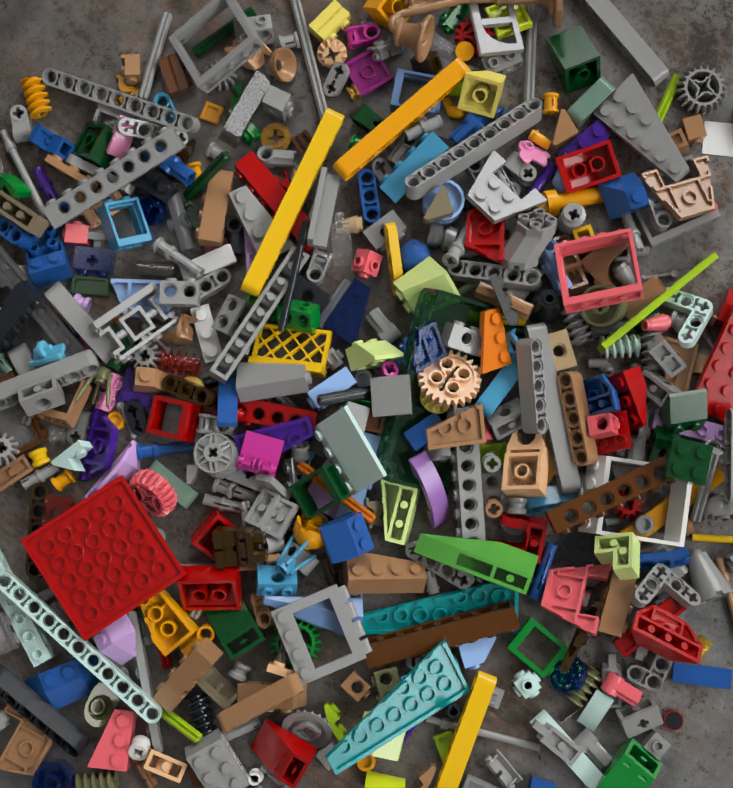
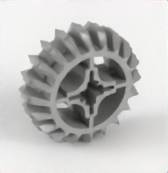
M701 64L696 68L691 66L689 70H685L683 75L679 77L681 82L676 84L679 88L676 90V94L680 95L677 101H683L681 108L687 106V112L694 110V115H697L699 111L701 115H705L706 111L711 114L713 109L717 110L720 107L719 105L723 104V98L727 96V93L724 92L727 89V85H723L725 78H719L721 72L716 74L715 67L709 70L708 65H705L703 69ZM700 77L704 78V80L698 81L696 79L693 80V78ZM704 84L703 91L698 96L699 90ZM688 90L692 92L693 98L690 96ZM705 99L710 100V102L702 103L698 102V100Z

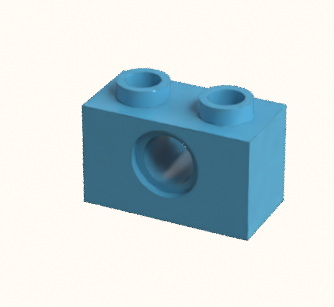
M257 565V596H296L298 585L297 571L292 576L289 574L284 576L276 569L275 565Z

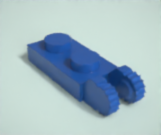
M678 547L673 551L662 550L656 553H640V571L651 570L658 563L664 564L668 568L687 565L691 560L689 551L685 547Z

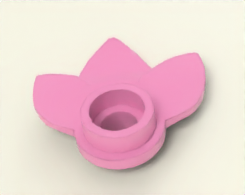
M527 140L519 142L518 155L525 164L534 161L546 167L547 159H550V155L546 150L534 146L532 142Z

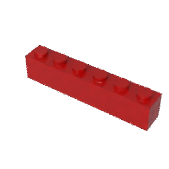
M251 151L234 164V173L240 181L244 180L248 184L247 188L253 195L256 194L260 198L258 201L265 209L271 212L270 216L274 219L287 191L255 153ZM302 209L288 238L292 237L295 242L297 235L300 234L303 220L311 222ZM305 245L304 252L309 254L315 247Z

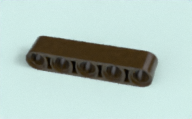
M36 483L31 487L27 536L34 532L38 525L42 527L50 522L52 490L47 484ZM40 487L45 489V494L42 497L37 495V490ZM39 506L44 509V513L40 517L36 514V509ZM26 551L25 570L27 576L32 579L42 578L41 573L38 575L33 573L35 563Z

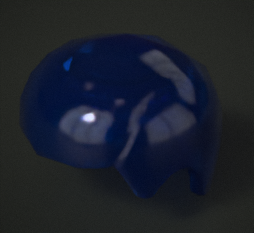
M152 196L142 197L139 202L147 225L156 226L160 224L165 216L163 202Z

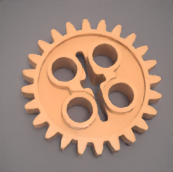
M442 350L441 355L438 352L434 353V357L428 355L427 361L423 360L417 377L419 379L418 386L421 387L420 392L426 393L425 399L432 398L431 404L436 401L439 402L438 407L445 404L446 409L450 405H453L454 409H456L458 403L464 407L465 401L471 403L472 398H476L477 392H479V385L482 379H480L481 374H478L477 371L478 365L472 366L474 360L467 361V354L461 357L460 351L456 355L453 354L452 350H450L449 354ZM458 367V369L454 372V375H453V378H452L451 376H452V374H453V371Z

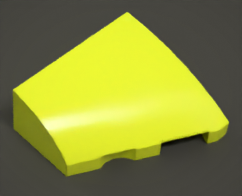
M367 771L364 788H405L406 778Z

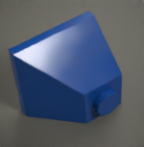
M634 172L597 185L610 221L643 210L650 204L645 188Z

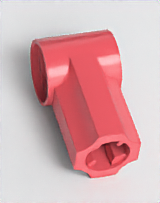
M609 671L600 686L602 690L610 695L617 696L634 707L639 703L643 693L612 671Z

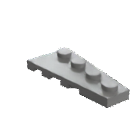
M245 185L229 192L228 196L257 254L273 218ZM287 238L280 254L291 250L294 244L289 238Z

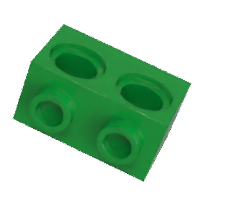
M285 298L276 307L278 326ZM292 299L286 328L312 334L321 324L319 305L308 301Z

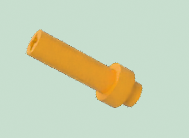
M598 186L585 188L567 195L566 192L557 193L555 189L542 192V195L547 199L546 203L534 208H541L552 216H558L560 210H563L569 203H579L582 206H588L604 202Z

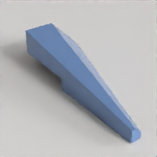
M264 596L262 598V605H269L277 609L303 597ZM330 598L293 613L295 618L321 629L325 628L333 631L336 635L345 636ZM348 598L344 600V603L352 601L358 614L357 617L351 619L352 622L360 619L362 624L363 598Z

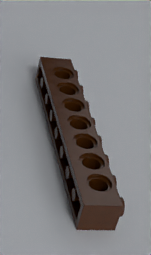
M665 455L544 512L554 534L560 533L561 536L572 531L570 527L578 525V527L584 526L589 523L588 519L596 516V519L605 516L607 514L606 510L610 508L617 510L625 506L624 502L629 499L634 502L642 498V493L648 490L650 493L661 489L659 485L665 482L667 485L676 482L666 478L658 480L654 476L656 469L662 472ZM638 477L643 478L645 481L643 488H639L636 485ZM621 485L627 489V494L624 497L618 493ZM602 494H606L609 497L607 505H603L600 501ZM585 502H588L592 507L591 512L588 514L582 509ZM567 511H571L574 514V519L571 522L565 520L564 515Z

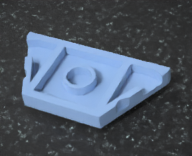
M110 279L120 303L153 281L158 287L156 290L160 292V281H165ZM169 288L166 291V296L171 297L175 294V288ZM149 294L133 305L132 308L134 309L140 305L145 313L148 312L151 308L146 301L152 296ZM159 297L155 299L163 313L167 315L172 307H162L159 304ZM135 313L134 315H132V316L129 317V318H140V317L138 316L137 313Z

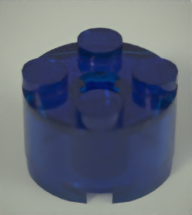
M64 759L50 760L36 770L32 781V788H74L75 770ZM56 778L57 782L52 783L51 780Z

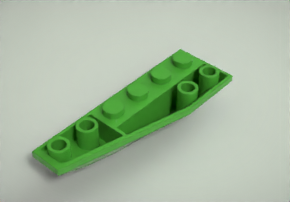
M420 533L414 550L415 553L525 595L539 557L502 542Z

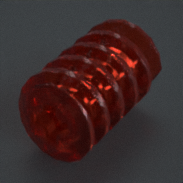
M163 348L160 367H162V371L165 373L169 369L171 374H174L177 370L178 375H182L185 372V375L189 376L192 372L193 377H197L201 368L202 355L197 359L196 353H193L192 357L189 358L188 352L181 356V351L179 350L174 355L173 349L170 350L169 354H166V349Z

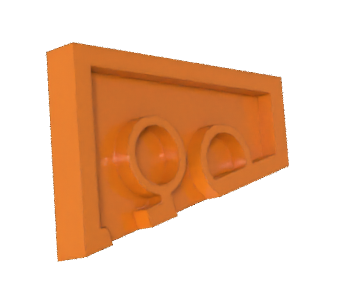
M500 307L480 312L479 336L482 339L481 349H479L478 356H481L478 374H484L510 365L512 362Z

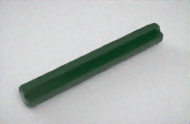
M252 7L243 11L247 17L256 16V12ZM233 19L192 48L194 54L200 57L235 32Z
M222 151L183 192L185 200H192L231 159L228 151Z

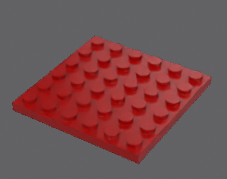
M123 475L20 540L84 641L187 575Z

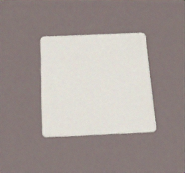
M705 121L704 127L707 136L703 140L702 153L733 157V124Z

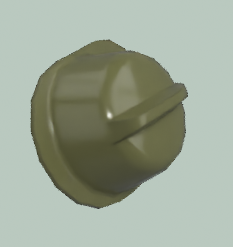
M102 681L94 686L84 704L85 720L93 727H101L109 722L120 699Z

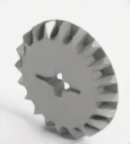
M297 709L296 712L286 715L282 722L283 729L317 749L326 746L332 738L333 729L331 728V723L327 722V718H321V714L316 715L313 711L310 713L305 709L301 712Z

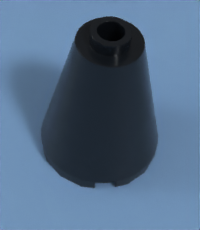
M541 287L535 292H530L525 300L534 305L529 319L534 323L544 322L548 325L556 321L561 315L560 313L563 308L562 300L557 292L550 288Z

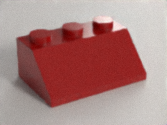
M216 565L182 566L187 575L177 580L183 611L241 610L242 579L238 566H229L222 569H216Z

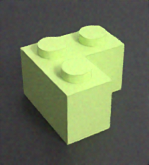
M634 532L595 536L594 554L601 564L613 563V571L619 580L639 578L640 542Z

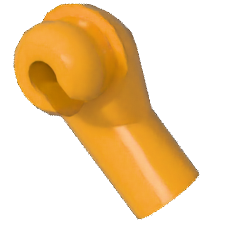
M450 97L441 100L449 117L455 119L466 117L467 111L457 109L458 106H453Z

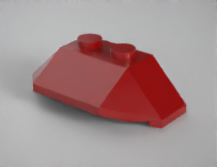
M654 604L635 612L631 632L636 644L669 661L690 664L700 663L703 645L697 640L686 621Z

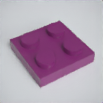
M367 50L344 63L350 69L348 77L352 84L354 83L361 98L394 80L383 60L379 62L373 60V50Z

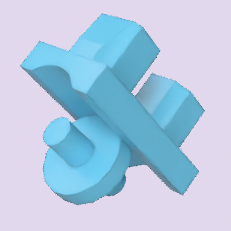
M44 340L38 341L36 348L33 349L34 357L29 362L30 366H38L40 368L66 358L64 354L66 346L64 343L52 346V344H47Z

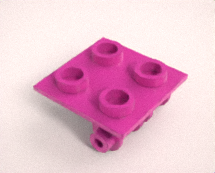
M247 430L241 453L237 460V468L275 477L284 440Z

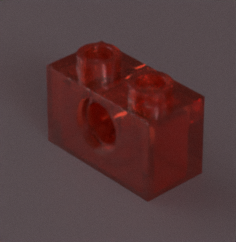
M49 494V497L44 502L46 514L45 517H42L40 527L54 519L53 513L56 510H60L62 514L73 507L76 498Z

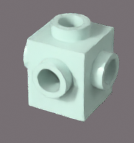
M522 669L514 675L512 682L515 686L512 688L519 697L523 696L525 699L528 697L532 699L539 694V689L541 688L539 682L541 680L534 671L531 673L528 669L525 671ZM530 682L531 686L526 689L524 684Z

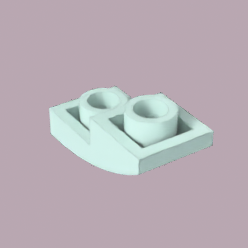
M597 689L577 721L594 732L614 699Z

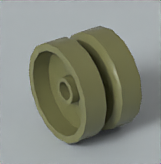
M597 284L589 287L583 294L617 287L614 285ZM628 302L580 312L587 323L597 327H610L624 319L628 310Z

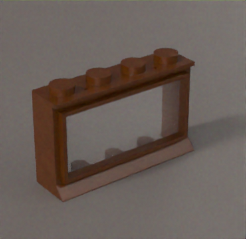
M11 372L10 374L1 377L0 383L11 378L17 377L19 375L15 372ZM20 403L0 411V438H2L4 433H7L8 438L14 436V442L19 443V446L15 449L20 451L17 455L13 454L16 458L49 442L47 438L49 433L46 427L41 425L40 419L36 415L31 418L32 421L28 427L19 424L21 416L24 415V409ZM2 446V449L0 448V453H4L3 450H7L5 446Z

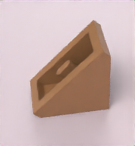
M561 109L559 112L550 150L559 148L576 138L579 133L565 109Z

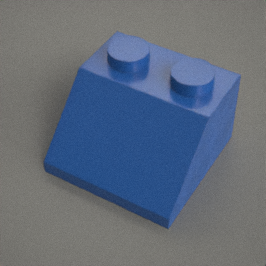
M347 512L318 528L331 564L359 557L374 549L362 512Z

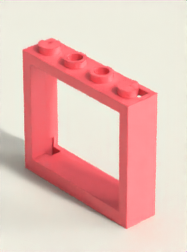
M631 228L618 229L609 233L601 232L594 236H583L576 240H564L561 243L554 244L566 314L645 298ZM628 243L636 284L573 297L569 296L563 257Z

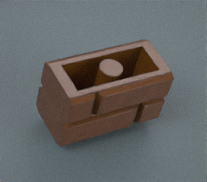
M178 53L157 60L170 99H175L192 92L190 88L194 86L190 75L186 76L184 69L187 68Z

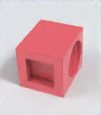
M607 412L587 417L589 436L597 440L619 435V419L612 413ZM607 422V427L602 430L603 423Z

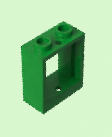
M530 616L519 628L518 633H515L506 645L511 652L543 678L545 676L549 677L555 670L554 665L558 660L561 662L564 659L568 649L565 644ZM534 627L560 647L542 670L517 650L518 646Z

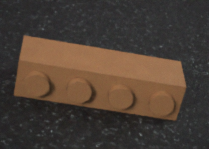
M220 170L206 185L208 186L207 192H203L202 196L204 208L203 210L200 209L199 212L201 224L200 227L196 228L195 233L199 246L222 247L230 206L228 193L232 192L234 184V172Z

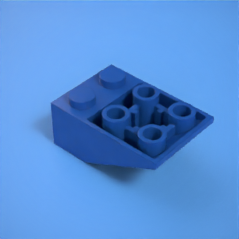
M53 226L47 227L40 238L29 233L32 236L33 242L25 250L28 272L35 286L38 288L72 278L71 263L65 242L62 239L61 227L54 229Z

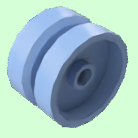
M452 180L442 184L446 186L453 210L452 217L435 221L443 224V226L450 225L458 220L464 207L465 197L463 190ZM442 185L423 196L422 210L424 215Z

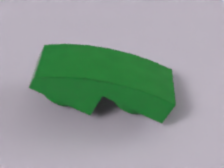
M0 173L1 190H8L13 198H29L32 192L22 180L9 173Z

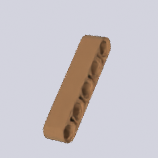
M577 371L562 372L558 375L557 384L572 458L577 466L593 465L598 460V452L595 439L589 436L587 417L590 416L583 378Z
M297 672L215 716L223 734L297 696L304 692L305 689Z

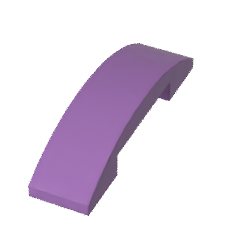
M423 451L408 461L414 477L419 479L429 510H427L431 526L436 528L450 519L449 504L439 474L428 454Z

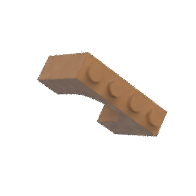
M628 243L594 250L581 260L583 264L582 269L586 274H591L595 280L593 282L595 285H613L609 277L610 264L629 247ZM656 275L642 284L645 298L628 301V310L624 319L627 317L630 320L667 290Z

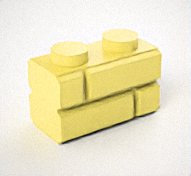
M333 0L308 25L309 32L321 43L326 39H336L337 33L350 25V13L336 0Z

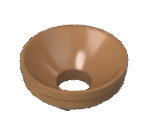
M287 47L274 50L268 62L270 72L278 81L290 82L296 74V58Z

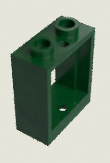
M333 462L320 467L289 486L292 496L296 499L307 520L316 517L351 496ZM318 475L322 478L333 498L332 502L319 509L305 486L306 482Z

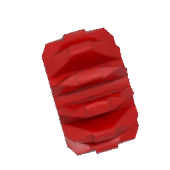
M625 488L624 492L620 489L618 493L624 497L627 494V489ZM642 498L634 502L629 499L627 501L631 502L629 505L630 509L623 506L617 510L613 509L612 513L619 512L617 518L621 519L624 516L625 521H629L630 516L632 519H636L635 512L642 514V511L638 509V507L644 506V503H638Z

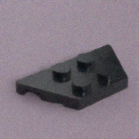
M605 516L603 518L602 531H608ZM578 525L574 526L571 532L554 542L558 547L553 559L565 565L575 566V568L585 567L597 560L594 554L595 536L600 535L579 532Z

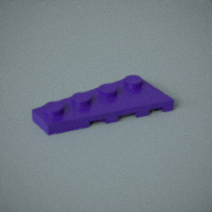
M310 416L252 431L284 440L282 452L314 436ZM246 433L234 436L239 456Z

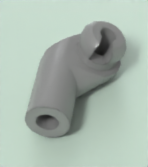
M588 359V368H598L606 377L613 376L614 367L607 359Z

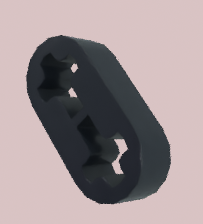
M131 399L124 406V413L132 432L135 435L141 436L146 433L148 417L143 404L137 399ZM130 407H137V410H130ZM139 423L140 425H144L143 429H141L136 425Z

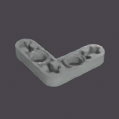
M661 563L656 564L647 573L630 596L632 604L637 608H644L660 588L688 610L694 609L701 602L700 595L692 587ZM660 571V572H661V575H660V577L657 579L655 576H656V575L658 574V572ZM647 581L654 585V590L648 588ZM671 582L678 585V591L672 588ZM642 593L646 594L642 600L639 599Z

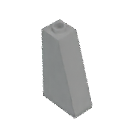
M240 362L237 365L236 391L240 403L309 392V384L312 383L311 373L307 372L303 364Z

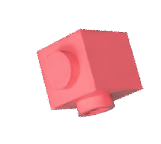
M72 221V224L66 223V228L62 231V239L68 246L91 248V239H88V231L92 230L91 227L83 225L84 223L80 221Z

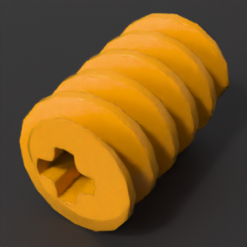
M23 78L20 80L24 91L23 95L26 98L25 102L28 105L29 117L31 119L46 117L48 112L52 110V107L46 106L50 103V100L44 99L48 96V93L42 92L47 88L46 85H40L43 83L42 78Z

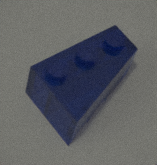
M355 278L323 324V328L332 331L334 336L352 346V343L358 340L371 288Z

